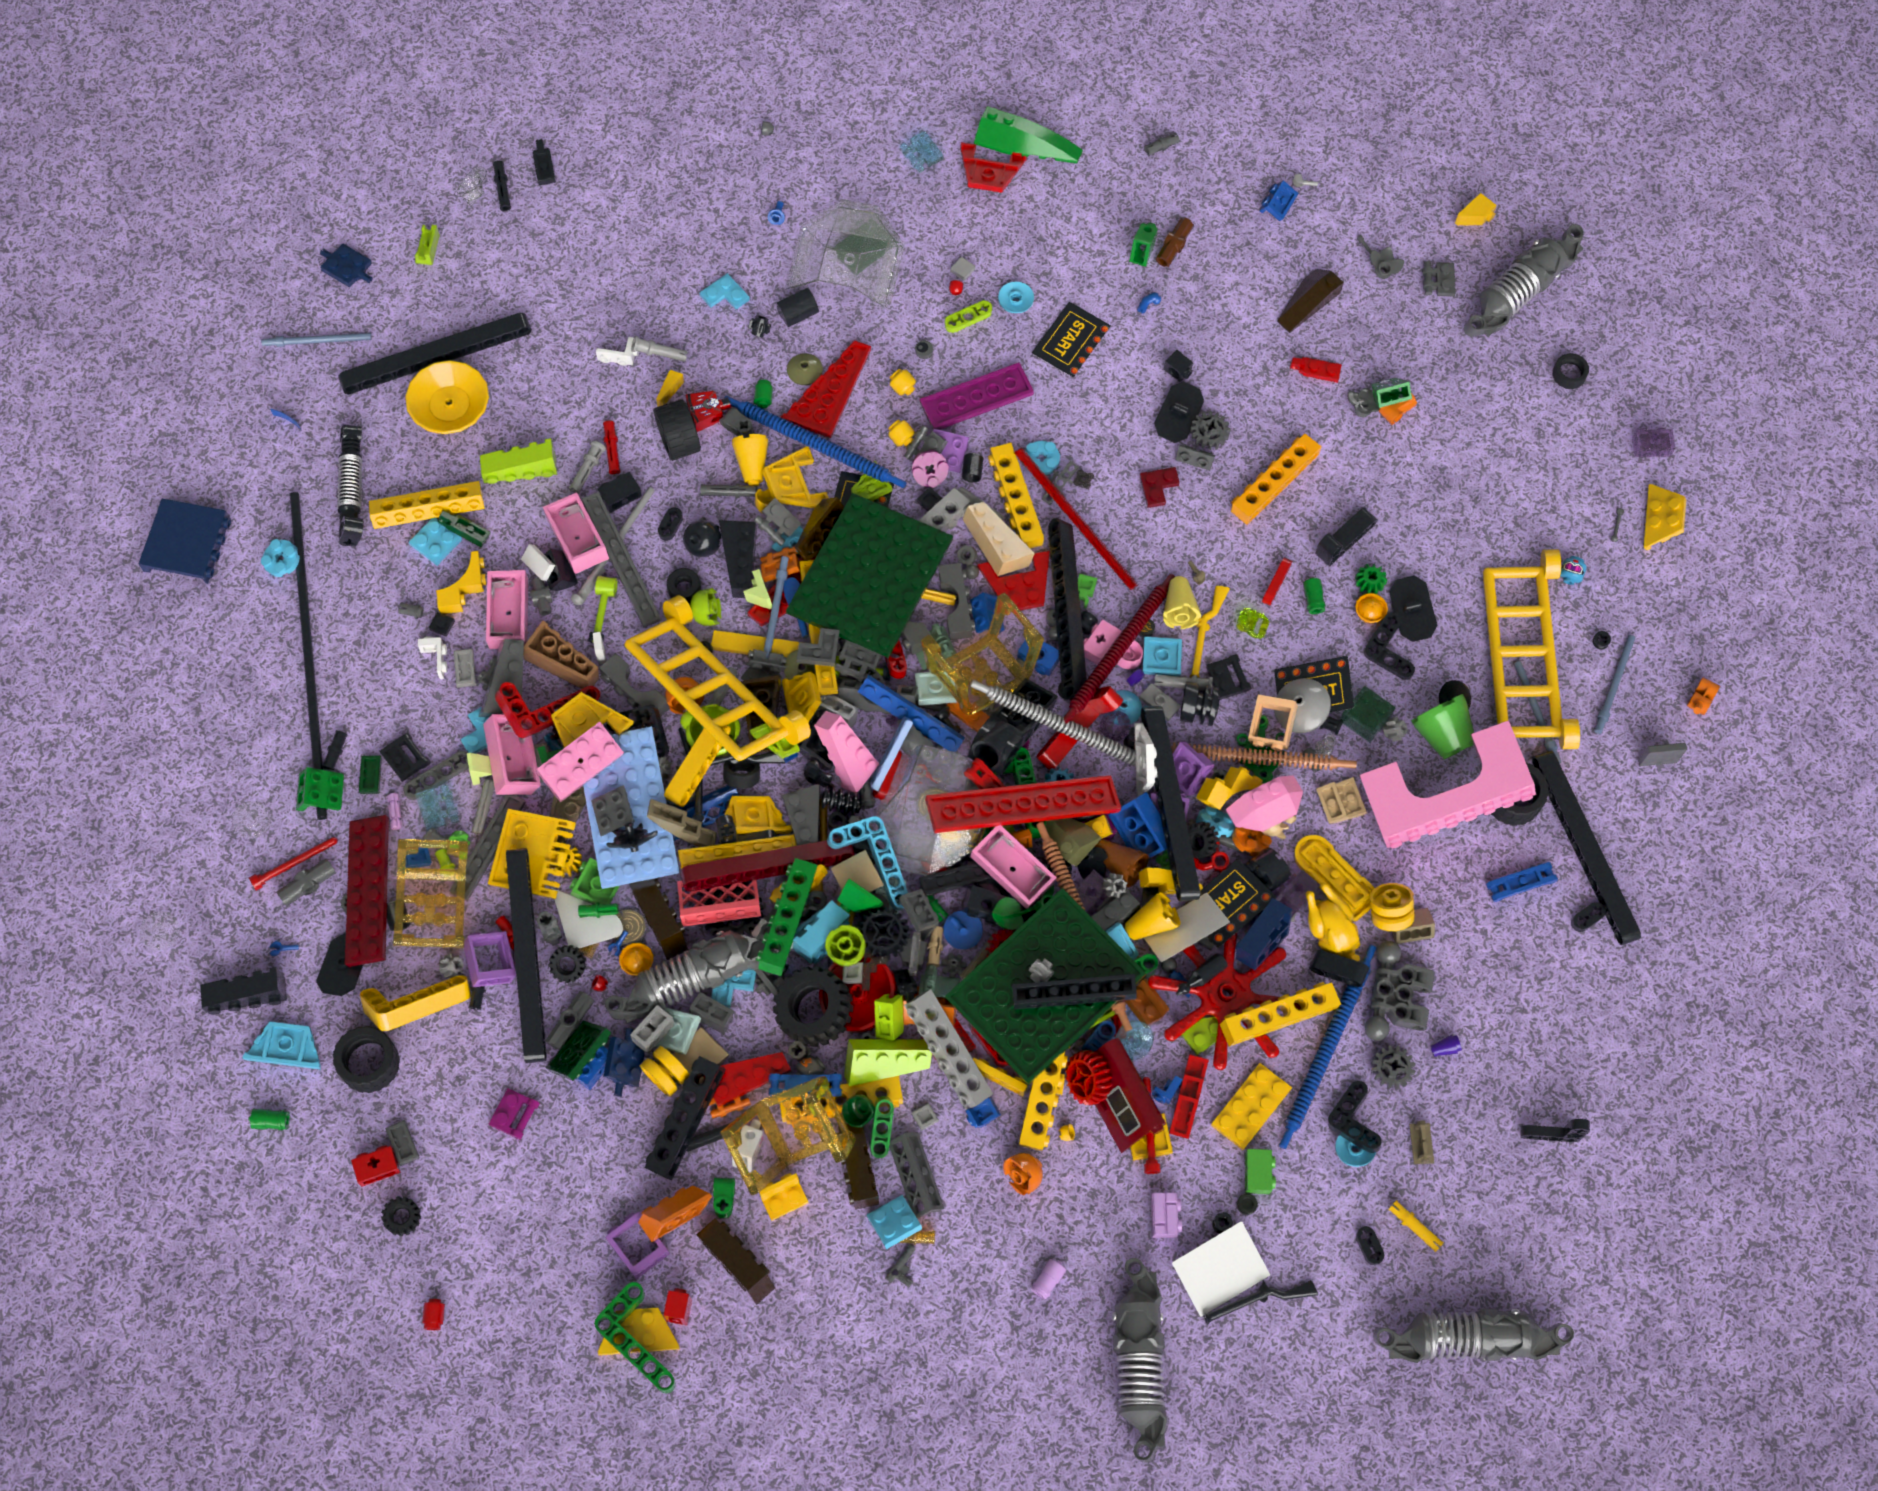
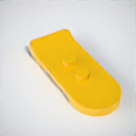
M1308 835L1297 843L1294 850V860L1297 866L1319 888L1321 883L1328 884L1332 891L1349 905L1353 913L1352 922L1358 921L1371 909L1370 893L1373 891L1374 886L1365 877H1362L1334 849L1329 841L1318 835Z

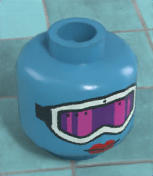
M1570 556V558H1566L1563 561L1560 577L1564 579V583L1574 585V583H1580L1583 580L1587 566L1582 558Z

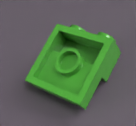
M590 857L588 862L583 861L578 871L581 872L580 877L573 879L569 887L572 889L570 894L591 904H596V902L610 904L619 886L602 889L597 861Z

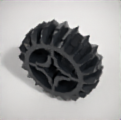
M878 907L876 908V913L869 910V917L863 915V921L858 922L860 927L858 930L863 935L866 943L865 954L871 952V958L878 955L880 960L885 955L886 959L889 960L890 954L897 957V951L903 952L904 948L902 946L908 945V941L905 939L910 938V934L907 933L909 926L905 925L907 920L901 919V913L895 915L894 909L890 913L887 912V907H884L883 912H880ZM877 921H887V922L884 923V924H880V923H878ZM894 926H896L899 930V937L897 940H895L893 938V935L891 934ZM869 927L875 933L871 942L866 935ZM882 931L883 933L885 931L886 936H879V932ZM882 943L889 945L886 947H879V945Z

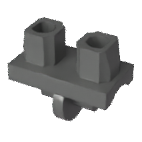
M759 969L754 970L759 976L755 980L759 985L755 991L758 994L763 991L766 996H769L771 993L778 995L779 991L777 988L779 984L783 986L785 976L782 975L775 979L772 973Z

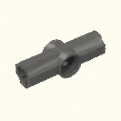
M324 859L311 869H305L297 873L292 882L276 893L287 907L303 895L307 896L315 892L319 888V884L336 874V871L329 861Z
M547 911L541 912L536 920L544 941L552 946L559 944L562 934L555 916Z
M579 991L567 1010L561 1013L560 1020L545 1041L555 1049L561 1050L595 1002L594 999L588 994ZM569 1017L575 1018L572 1024H566V1019Z

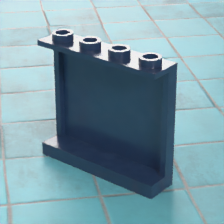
M162 498L139 560V566L143 572L151 573L152 569L201 578L208 584L209 579L214 575V564L220 558L219 550L221 545L225 543V532L231 526V518L226 510Z

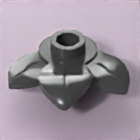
M1391 247L1383 249L1380 253L1372 250L1370 254V261L1375 267V274L1381 279H1387L1391 274L1398 273L1403 268L1404 260L1394 259Z
M1363 388L1359 393L1349 390L1347 395L1348 401L1354 406L1355 413L1359 417H1367L1371 412H1378L1380 410L1374 401L1371 389Z

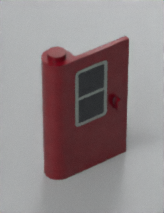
M1114 1038L1095 1051L1098 1052L1099 1056H1103V1061L1107 1062V1068L1111 1069L1109 1075L1113 1077L1110 1079L1113 1085L1109 1088L1111 1093L1107 1095V1099L1099 1104H1095L1120 1152L1123 1153L1149 1133L1156 1135L1162 1132L1166 1122L1121 1040Z

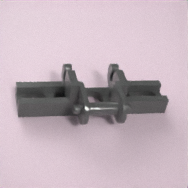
M1069 461L1060 475L1058 474L1059 471H1052L1054 475L1050 478L1051 483L1054 481V486L1057 487V490L1061 491L1068 481L1073 484V481L1070 479L1079 467L1072 461ZM1074 465V470L1068 471L1070 466ZM1058 480H1063L1062 486H1057ZM1046 492L1042 500L1051 505L1054 499L1047 501L1046 498L1049 494Z

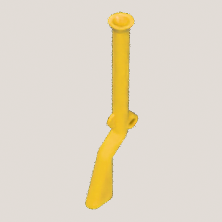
M1215 586L1212 610L1199 618V622L1196 624V627L1199 629L1190 678L1194 675L1200 678L1199 671L1205 633L1210 630V625L1207 624V621L1218 614L1230 590L1229 587Z

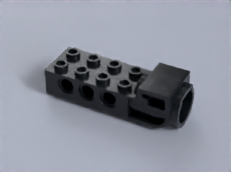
M1027 678L1012 692V694L1024 698L1025 701L1028 700L1034 703V705H1039L1051 712L1058 698L1057 695ZM1000 705L977 732L967 757L972 760L979 758L992 772L1001 776L1013 762L1016 753L1042 723L1007 708V706Z

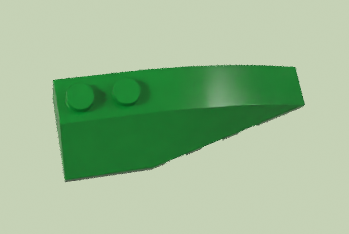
M989 106L986 107L981 117L974 140L976 145L1011 155L1014 152L1021 153L1022 156L1026 157L1036 155L1039 156V159L1051 157L1055 161L1076 164L1083 152L1081 148L1040 124Z

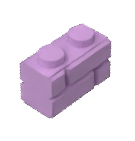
M1152 1193V1238H1177L1178 1232H1182V1220H1178V1212H1181V1199H1177V1193Z

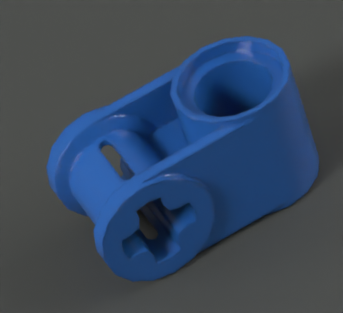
M1110 1021L1101 1022L1081 1049L1092 1050V1052L1098 1050L1112 1039L1116 1032L1115 1025ZM1101 1027H1107L1110 1030V1035H1103Z

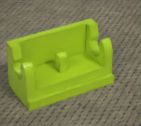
M422 225L418 251L415 253V263L433 265L440 234L437 225H432L431 230L426 229V226Z
M885 994L875 1000L876 1038L894 1041L904 1032L903 995H896L894 998L889 999V994Z

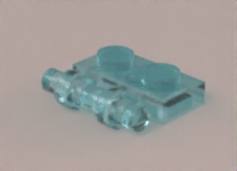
M925 131L910 138L912 145L907 146L906 143H903L900 146L905 158L911 161L912 167L917 169L919 173L925 169L922 165L923 163L930 167L944 159L942 152ZM916 151H917V152L919 153V155H920V156L917 157V158H916V156L913 154V153L916 152Z
M448 785L441 786L442 793L436 795L434 788L415 794L427 831L433 827L436 829L446 826L444 820L446 817H450L451 823L459 822L457 816L459 812L457 807L454 806L452 800L454 796L452 791L449 790ZM440 801H445L447 810L441 811Z

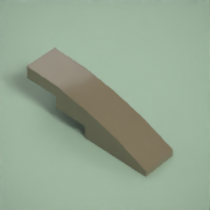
M653 799L649 801L647 817L658 826L697 847L715 845L717 832L701 827L702 822L686 817V811Z

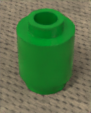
M759 380L755 385L754 404L760 408H767L772 404L773 387L770 381Z

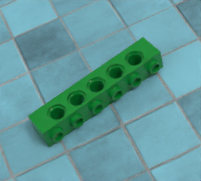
M797 858L794 859L793 865H788L786 875L789 876L788 880L782 883L780 892L783 894L781 899L777 898L774 907L777 910L776 915H771L768 924L771 929L769 933L765 932L762 944H765L764 950H759L756 959L759 962V970L782 976L818 865ZM795 880H799V881H801L802 883H801V884H797V883H795L794 881H795ZM789 897H793V898H795L796 900H795V901H791V900H789L788 898H789ZM788 914L790 918H785L782 915ZM781 931L784 935H778L776 932ZM774 948L777 949L779 952L774 953L770 951V949Z

